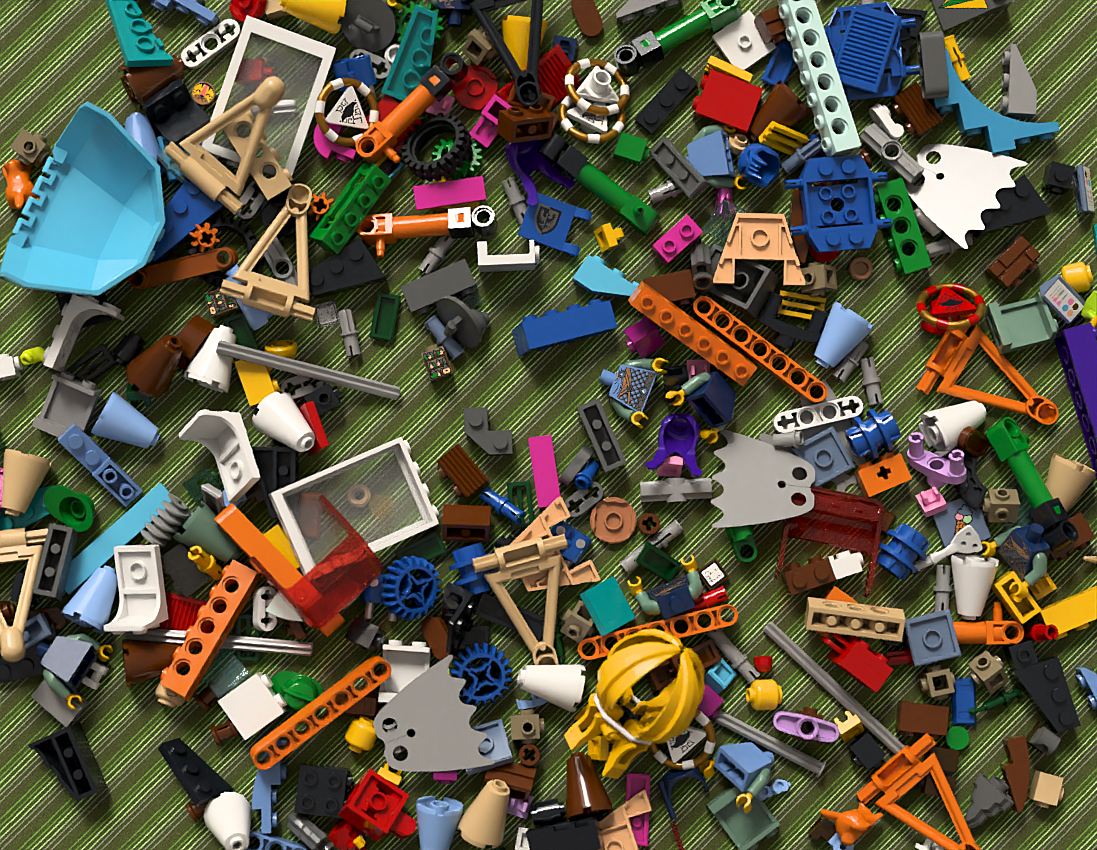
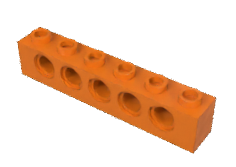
M641 281L629 297L630 305L741 386H744L756 371L757 367L750 359L643 281Z
M232 560L230 565L227 564L221 573V581L211 589L208 603L206 606L203 605L198 611V620L194 626L188 628L185 634V642L182 647L179 646L175 650L172 664L169 668L166 667L160 676V685L165 690L188 702L261 579L258 572L235 560ZM231 584L239 585L237 591L233 593L227 592ZM218 605H227L223 613L215 612ZM207 625L215 626L212 633H203ZM201 645L202 651L199 654H191L194 646ZM183 666H190V671L187 675H179V670Z

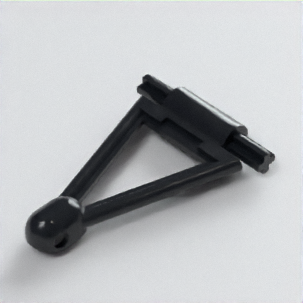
M479 0L470 3L469 6L515 81L519 100L526 106L536 105L541 99L538 69L544 0H532L527 70L523 71L520 69L487 12L527 0Z

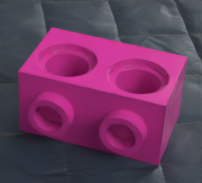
M687 214L654 243L651 250L667 267L701 237L703 231Z

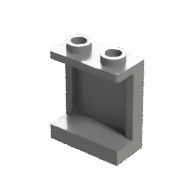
M62 370L61 373H53L51 379L54 380L40 415L35 417L32 426L60 437L75 422L86 432L102 390L95 388L96 384L91 381L83 380L81 382L74 379L75 375Z

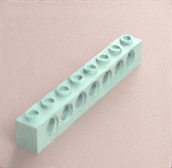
M777 0L779 15L784 20L786 37L792 45L793 59L798 64L800 70V81L805 86L807 92V103L812 108L814 125L819 130L823 151L826 152L827 157L854 152L861 146V142L815 0ZM797 17H800L803 23H800L797 20ZM804 38L809 41L810 46L804 42ZM811 60L817 64V68L811 64ZM818 82L824 86V90L819 87ZM825 104L831 108V112L826 109ZM832 126L838 130V134L834 133Z

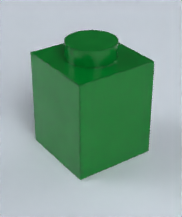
M621 132L613 158L640 166L641 160L646 162L650 148L646 147L648 140Z

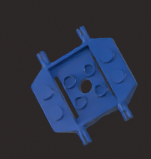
M888 2L862 4V6L897 15ZM860 5L836 7L828 26L824 28L826 37L829 38L834 62L836 61L844 33L840 34V32L846 29L852 7L859 9ZM915 17L900 19L885 69H891V72L883 73L877 94L842 84L847 101L895 96L903 77L920 74V70H915L919 69V64L912 66L903 65L900 30L916 28V23H913L915 22Z
M860 154L808 159L798 179L784 181V185H786L785 190H799L803 207V225L790 226L789 231H793L790 233L791 237L803 235L817 253L870 248L878 229L892 228L891 218H876L872 185L873 182H886L887 177L885 176L887 173L871 172ZM845 180H856L857 182L851 184L815 187L812 186V183L833 182ZM833 199L841 202L842 208L840 211H834L831 208V201ZM856 223H861V225H853V226L817 228V227H821V226H833V225H844V224H856Z

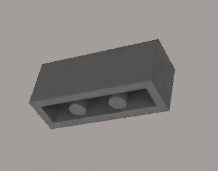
M465 259L400 286L412 315L417 314L418 316L429 313L431 311L430 308L436 306L437 302L444 296L456 297L460 295L463 298L474 293L473 289L477 288Z
M599 398L576 408L604 474L626 465L625 457Z
M49 524L32 591L37 597L62 601L79 534L74 528Z

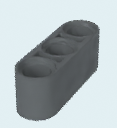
M920 32L917 34V50L923 100L948 98L949 84L943 32Z

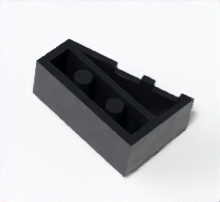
M1024 174L1014 181L1015 187L1004 188L995 195L1000 208L982 211L981 220L985 229L970 231L977 238L1044 218L1052 212Z
M360 238L343 248L339 254L332 255L309 270V290L315 299L387 281Z
M251 447L257 468L259 469L261 477L259 481L270 517L279 519L268 494L298 481L299 451L291 447ZM298 492L287 496L286 499L294 518L298 519Z
M80 722L28 744L32 751L35 750L44 760L45 766L50 767L57 775L58 781L76 801H80L108 788Z

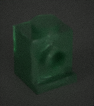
M204 467L189 480L182 483L196 503H199L201 500L204 501L202 490L199 486L201 479H205L207 484L217 489L222 487L218 482L221 480V477L213 468L209 470L207 467Z

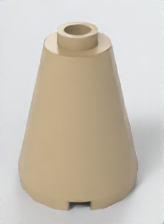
M5 450L1 508L6 509L5 514L19 517L20 513L25 514L51 467L50 460L32 454H23L21 451Z
M1053 453L1046 486L1053 499L1059 498L1064 509L1068 512L1096 477L1097 472L1075 460L1065 459V456Z
M499 779L489 781L461 817L457 829L462 831L461 837L470 844L479 848H485L486 845H493L492 848H497L501 845L504 838L510 789L504 781Z

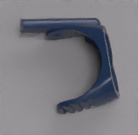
M698 767L685 771L671 770L663 775L662 780L658 781V787L671 820L676 818L671 799V790L677 781L687 777L696 778L703 783L706 793L709 792L705 779Z

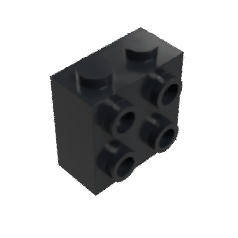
M308 763L300 764L294 813L342 818L338 814L348 799L346 798L347 789H351L353 775L349 774V768Z

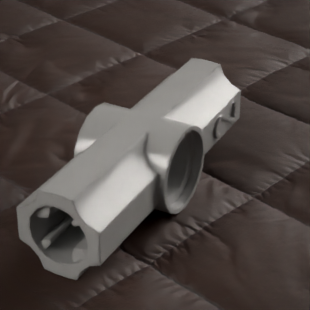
M875 123L869 125L860 135V140L881 158L882 163L887 167H891L909 185L914 183L924 172V168L902 149L901 144L892 140ZM892 150L897 152L898 155L895 157H888L886 155V152Z
M276 236L263 255L278 280L298 286L297 271ZM281 262L289 264V271L285 275H280L277 271V266Z
M667 478L665 481L640 482L641 502L666 501V503L686 502L690 499L712 498L711 478Z

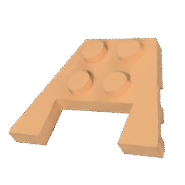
M737 213L712 284H734L735 260L783 261V286H805V279L799 266L800 263L794 250L785 215Z
M561 496L556 498L511 544L536 537H541L542 540L553 537L549 527L571 517ZM557 550L554 552L546 553V556L558 554L561 552L560 550ZM561 555L559 586L601 580L591 560L569 570ZM548 570L521 577L527 591L547 589Z
M646 789L640 791L599 821L603 838V845L599 850H639L629 818L652 811Z

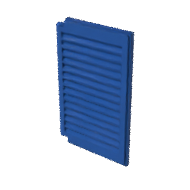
M860 5L859 9L852 7L835 61L842 84L877 94L899 26L900 16Z

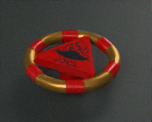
M940 283L923 290L917 299L916 309L924 321L936 328L959 330L978 323L984 316L986 304L983 297L976 290L966 285ZM941 292L932 310V314H929L925 306L926 300ZM957 293L969 296L974 300L975 305H973ZM973 314L968 318L959 321L960 315Z

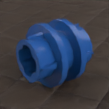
M873 409L866 411L868 420L864 422L858 416L852 418L853 426L844 431V434L857 458L868 454L874 460L878 458L877 449L883 447L886 452L893 450L892 442L900 438L901 434L888 410L877 414Z
M900 524L895 531L891 529L887 531L886 534L892 540L888 545L881 542L877 545L880 552L874 560L889 574L899 580H904L909 572L912 574L917 573L918 569L913 565L917 558L926 561L928 556L924 552L930 544L918 531L907 524Z
M482 543L452 551L455 564L448 567L450 571L458 569L461 580L453 582L454 585H462V588L474 592V595L492 589L484 574L498 569L491 571L489 569L475 573L472 559L489 555L485 553Z

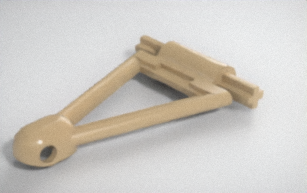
M275 76L266 78L253 94L181 141L179 144L190 153V156L174 142H170L163 151L180 166L179 172L214 202L220 201L234 215L243 207V203L228 191L227 188L229 187L235 194L241 196L272 108L279 103L285 94L284 83ZM257 106L260 109L235 176L204 149L200 143Z
M297 183L291 186L284 207L233 275V280L245 283L247 287L223 279L219 293L240 299L243 305L288 318V315L310 322L312 321L315 308L293 301V299L305 303L310 302L307 210L312 199V191L307 185ZM291 216L296 218L298 286L252 272V269Z
M24 527L0 530V564L28 560L13 626H7L0 611V651L3 659L8 662L21 660L26 652L23 634L44 548L43 545L28 547L27 545L45 543L48 529L25 531Z
M564 534L544 540L541 537H536L496 548L493 554L472 559L475 573L498 567L499 570L485 573L484 577L532 653L534 665H558V658L554 649L561 553L546 556V553L568 548ZM548 570L543 640L538 642L502 583Z

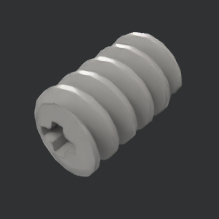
M171 493L168 494L171 502L164 500L162 502L166 509H156L160 516L152 515L150 517L154 524L146 522L145 526L148 531L140 530L147 541L160 547L167 545L168 540L174 536L173 533L177 532L179 526L185 522L184 518L190 516V510L187 505Z

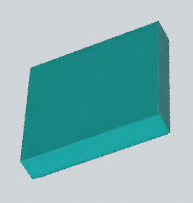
M614 576L579 594L601 636L636 618Z

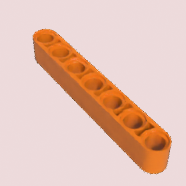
M702 296L695 300L692 306V313L699 321L811 404H817L826 398L828 390L824 383L711 298ZM701 302L706 303L709 306V312L706 314L700 313L697 310V304ZM720 316L725 317L728 321V326L725 328L718 327L716 318ZM738 330L743 331L747 336L746 341H737L734 336L735 332ZM757 344L762 345L765 348L764 356H757L753 351V347ZM773 359L783 361V370L773 368ZM792 373H799L802 376L801 384L796 385L792 382ZM811 387L820 389L821 397L819 399L812 398L810 395Z
M230 503L213 519L326 637H329L345 621L335 608L235 505Z
M721 605L611 632L604 636L599 635L587 638L579 643L578 653L586 660L607 657L610 650L607 648L606 642L610 637L617 638L619 642L634 631L640 632L653 629L656 626H662L665 632L671 633L678 639L729 627L737 622L738 612L732 605ZM731 609L734 612L735 617L731 622H724L721 619L723 610ZM703 614L709 615L711 618V624L707 628H702L698 624V618ZM679 620H684L688 624V630L683 634L677 633L675 630V624ZM587 643H593L596 647V651L592 656H586L583 652V648Z
M378 655L367 659L257 742L250 750V757L254 765L261 770L271 768L387 680L391 675L390 664ZM377 664H383L382 671L374 673V667ZM364 678V683L361 687H354L357 679ZM345 693V698L341 702H335L337 694ZM319 708H326L324 715L320 717L315 716ZM299 723H307L306 728L304 730L296 731V727ZM287 737V742L284 745H276L279 738ZM268 752L264 760H257L259 753Z

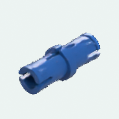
M486 487L483 490L490 498L481 493V501L492 506L496 513L505 515L516 525L522 522L515 514L524 518L526 515L525 511L510 503V499L501 497L491 488Z

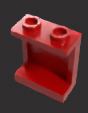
M711 69L709 76L704 75L699 87L703 89L701 97L696 96L691 108L695 110L693 117L698 118L700 116L737 130L736 134L739 133L746 136L763 88Z

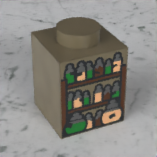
M220 289L204 294L210 315L214 319L241 311L236 299L219 293Z
M434 344L424 348L425 352L421 353L431 382L453 375L443 346L438 347V344Z

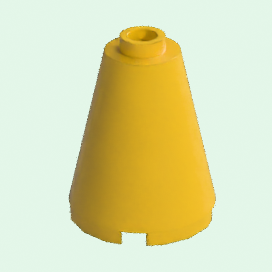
M279 0V5L283 6L284 12L331 34H337L342 25L337 22L340 17H344L346 0Z
M502 15L503 40L522 71L526 70L531 18ZM542 20L540 46L548 27V21Z

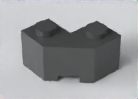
M487 407L463 408L464 432L489 456L513 455L512 430L489 431Z

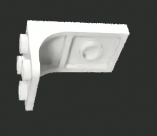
M73 294L70 302L66 303L62 309L61 315L63 319L60 325H56L53 331L52 338L54 340L51 347L48 346L44 352L43 360L45 362L43 365L60 372L64 370L81 327L91 317L108 315L124 321L125 316L120 314V309L109 303L103 302L101 306L99 305L100 301L91 296L80 295L79 297Z
M201 410L196 413L178 434L180 440L199 442L211 451L217 462L229 502H237L261 478L240 413Z
M123 545L114 547L119 589V608L114 620L103 626L104 631H112L114 635L123 634L127 631H133V634H144L147 632V629L159 627L161 622L168 619L159 545Z

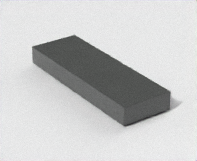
M664 136L649 152L689 199L694 201L709 184L667 137Z

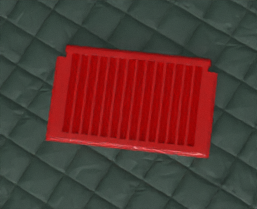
M559 44L539 59L538 80L542 92L556 97L552 107L568 95L565 88V75L572 65ZM577 72L574 76L575 89L581 85L578 82L581 77ZM511 80L496 92L505 102L513 87L514 80Z
M165 591L168 619L161 622L160 626L155 629L187 631L190 626L195 625L198 620V611L203 605L206 606L208 602ZM218 605L215 612L223 613L227 607ZM207 625L203 633H212L215 626ZM194 646L192 650L201 652L202 647Z

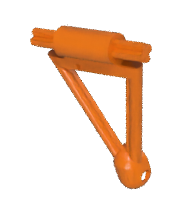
M973 314L960 315L959 321L964 320ZM977 324L969 337L965 335L969 327L959 330H946L925 365L927 370L916 389L928 395L937 379L942 377L943 379L935 392L1024 414L1043 425L1053 424L1057 420L1059 415L1057 406L1035 392L1003 354H999L997 347ZM978 344L1027 399L1025 403L954 385Z
M928 733L911 747L906 745L874 772L871 775L872 780L856 793L859 797L858 799L867 804L878 793L883 791L885 795L876 801L875 805L945 850H982L973 839L935 752L923 762L920 757L936 745L934 738ZM929 772H931L962 841L960 844L894 803Z

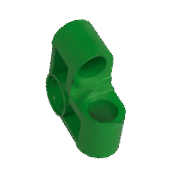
M752 526L725 527L736 559L741 563L753 561L757 556V547L753 537ZM742 546L751 548L752 556L746 559L740 555V548Z

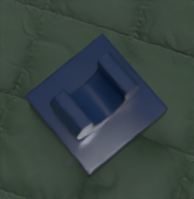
M555 35L552 49L559 44L573 64L578 39Z

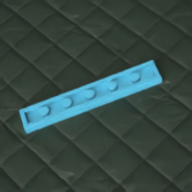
M162 483L154 487L72 560L65 586V591L69 595L88 580L98 567L101 568L114 557V547L127 545L141 533V529L144 530L146 528V522H153L150 518L152 515L159 517L160 515L156 511L157 508L166 509L162 502L163 500L171 502L168 498L170 492Z

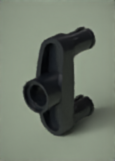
M771 292L764 311L761 310L758 320L777 331L773 343L790 350L793 349L796 339L818 343L822 335L820 331L828 313L815 308L808 326L803 329L778 319L777 313L784 296Z

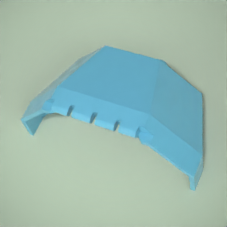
M86 102L78 108L52 150L53 157H48L42 169V172L49 175V177L46 178L39 175L31 193L39 196L37 200L29 196L21 212L22 215L29 218L28 221L19 217L12 231L15 235L11 236L7 243L0 267V279L16 287L84 296H98L143 267L146 263L149 264L155 254V251L152 249L156 241L160 242L165 233V229H163L165 214L160 166L109 112L90 102Z

